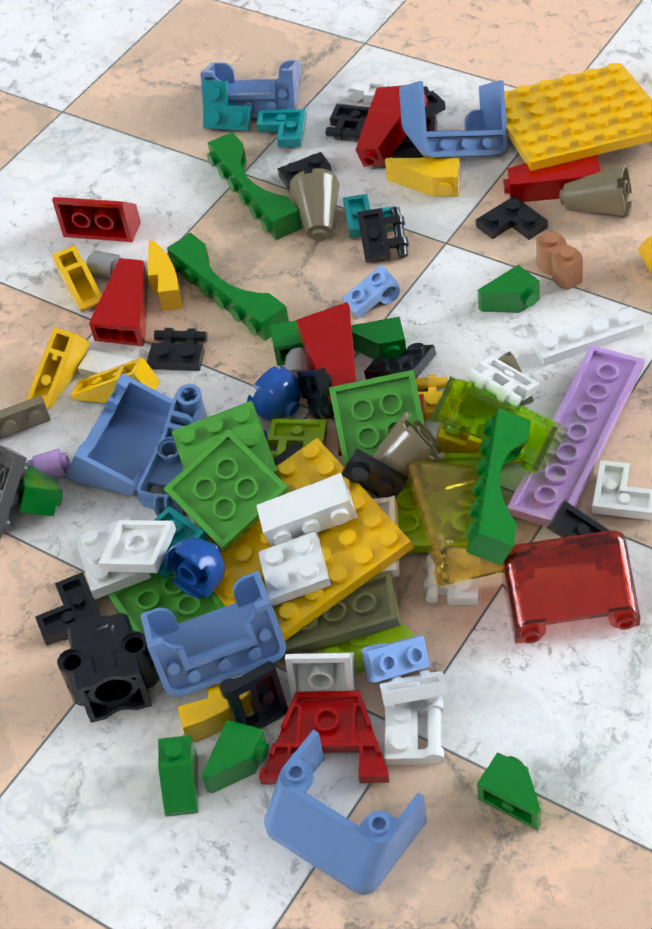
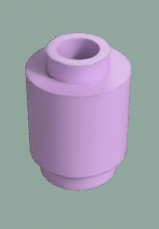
M59 448L35 455L31 460L27 461L29 466L54 478L67 475V469L71 465L67 453H62Z

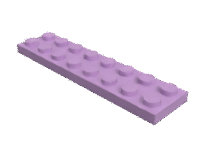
M593 345L590 346L507 506L511 516L547 527L563 501L576 507L644 367V359Z

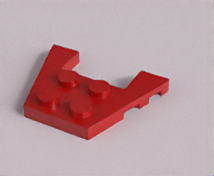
M360 690L296 692L281 724V731L276 743H273L271 746L268 761L259 773L261 785L276 784L283 766L308 735L315 730L319 733L323 753L359 752V783H389L388 769L384 763Z

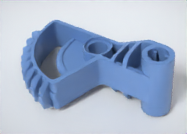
M194 384L183 385L177 390L170 406L163 434L137 486L138 498L142 506L153 509L157 516L169 506L180 514L183 513V509L168 494L150 493L153 485L167 486L184 470L171 431L207 418L201 390Z

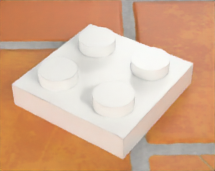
M119 520L99 561L102 572L158 573L164 555L176 531L174 522Z
M316 531L258 552L267 593L273 606L331 585Z

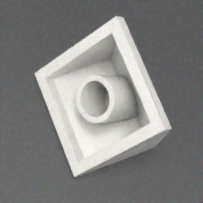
M355 652L292 653L285 655L291 699H293L296 692L356 691Z

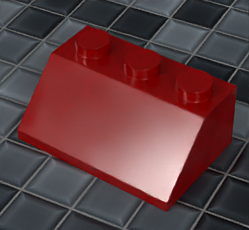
M53 197L52 199L63 237L133 242L141 224L137 205L134 203Z

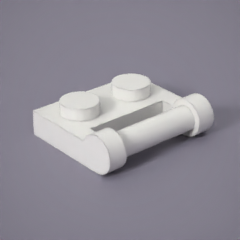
M442 699L435 702L411 701L409 705L401 708H392L390 705L385 706V765L440 764L444 761V749L441 747V714L444 712V701ZM419 716H428V747L426 749H419Z

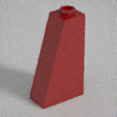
M405 85L376 88L355 149L363 167L386 166L385 159L392 157L405 138L406 133L402 128L399 87ZM424 93V101H425V107H426V105H427V103H428V100H427L426 95H425V93Z
M595 155L530 171L527 163L508 168V179H503L504 194H509L510 198L515 196L522 202L560 199V190L564 188V184L601 171L598 156Z
M119 258L89 322L94 341L144 346L148 276L143 260Z
M348 302L297 319V333L312 369L325 368L326 373L328 372L331 377L332 387L356 382L351 316Z

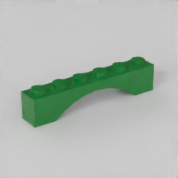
M234 132L207 142L209 148L207 158L212 167L216 166L220 177L228 181L232 192H237L242 204L249 207L254 219H259L266 233L269 232L275 240H278L302 229L299 209L288 196L266 191L247 177L244 172L247 164L244 145Z
M192 233L187 234L167 247L175 272L183 275L189 284L197 286L204 296L212 298L219 308L227 310L237 322H242L247 326L253 335L257 334L266 341L272 337L270 325L289 322L286 306L270 293L242 290L228 284L216 275L210 267L206 244Z
M498 408L493 418L488 417L482 429V433L485 434L479 447V453L482 454V457L475 470L479 477L472 489V495H475V499L468 512V516L472 517L467 526L465 538L468 539L467 553L501 566L514 547L517 524L509 513L502 496L500 472L504 465L516 460L529 438L531 421Z

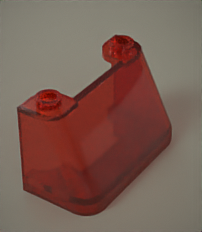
M603 531L515 544L501 565L502 585L515 644L535 643L545 635L546 625L608 616L610 625L621 630L640 626L641 616L625 536L620 531Z

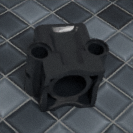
M118 613L111 616L96 617L68 629L70 649L63 651L59 655L57 665L73 702L85 707L91 723L107 719L112 714L121 710H140L152 706L149 688L158 682L159 675L148 650L145 634L133 630L127 614Z

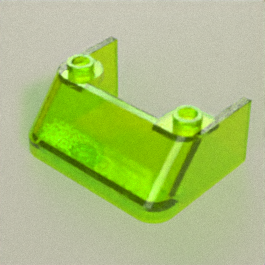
M450 376L430 420L444 423L442 429L452 434L458 435L461 431L483 440L485 434L482 433L484 423L488 417L493 418L498 408L531 421L529 438L518 455V459L522 461L521 467L536 474L539 471H545L569 428L519 404L515 407L508 402L504 404L497 400L496 395L486 389L482 391L476 388L475 383L472 381Z

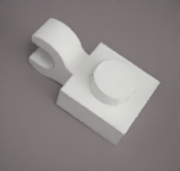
M366 80L365 85L350 83L348 92H355L356 94L349 93L348 102L357 103L363 98V103H372L376 88L388 87L389 81Z

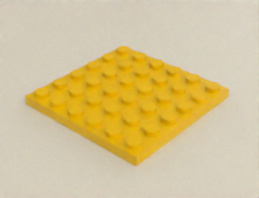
M611 63L607 67L591 68L582 73L566 74L561 78L546 79L537 84L521 85L516 89L504 91L507 136L524 162L527 163L530 171L652 141V100L622 63Z
M318 438L276 466L279 473L278 478L288 486L290 490L288 493L340 474L344 468ZM345 477L343 478L350 490L358 518L317 533L331 585L284 603L272 605L285 641L414 548L410 539L362 486ZM260 519L225 552L208 536L209 539L207 541L214 543L219 548L224 561V577L215 593L225 606L236 603L233 593L234 584L239 578L250 573L259 571L267 591L258 552L270 548L271 545L263 533Z

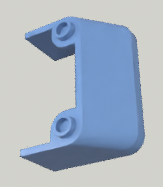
M504 80L479 86L480 110L471 111L466 115L465 130L427 131L423 81L399 87L402 128L424 157L495 156L505 152L508 142Z
M313 730L280 771L264 819L267 834L272 840L356 894H371L377 890L426 824L424 796L417 793L399 818L385 811H375L366 816L358 826L306 793L313 784V773L324 761L319 733Z

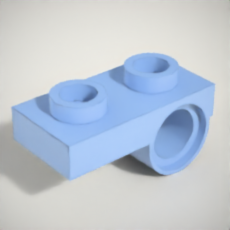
M380 265L342 299L345 303L348 302L350 309L358 318H361L379 301L383 304L394 302L400 294V287L397 280L383 265Z
M421 635L392 643L371 645L361 649L367 681L375 683L430 667L424 636Z

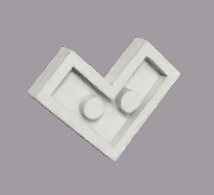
M600 460L592 513L652 520V489L627 486L630 463Z

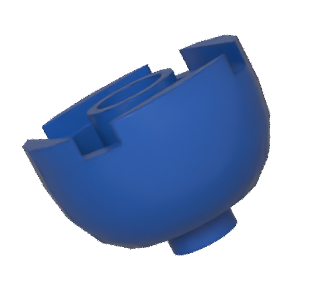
M280 365L281 369L274 366L263 373L253 386L257 389L254 396L249 395L247 398V402L252 400L258 417L263 420L271 421V419L291 417L300 407V384L297 378L282 365Z
M191 537L181 540L172 546L163 558L166 572L171 569L176 576L172 580L175 585L194 598L199 599L202 595L208 598L217 589L224 577L225 566L219 548L214 543L204 539Z

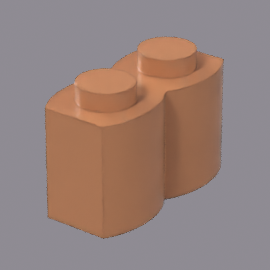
M549 231L536 238V263L541 271L551 275L556 285L565 290H569L583 282V257L576 248L567 245L564 237L555 231Z

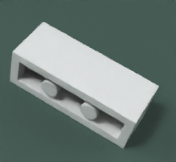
M341 473L256 505L263 533L271 547L314 531L319 533L358 518L350 490Z

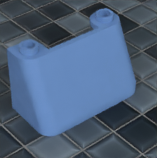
M288 60L282 63L279 67V78L258 80H235V73L231 65L224 62H212L200 72L202 100L203 80L228 81V105L250 106V118H258L259 110L295 109L302 72L301 60Z
M122 373L115 385L114 392L108 398L87 439L79 446L75 453L66 478L78 484L133 496L134 492H137V486L163 434L173 399Z
M259 571L245 575L236 581L233 587L236 603L180 624L177 623L172 611L166 608H156L140 614L148 650L163 688L169 695L174 697L186 696L221 683L226 679L250 672L268 661L274 663L283 657L286 651V643Z

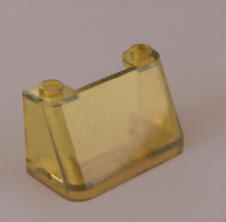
M416 460L407 462L409 491L413 505L418 507L429 544L430 556L435 563L434 576L437 586H445L510 571L509 558L514 557L513 549L501 566L466 552L468 539L465 538V532L472 517L468 516V512L475 499V495H472V489L479 477L475 473L477 466Z

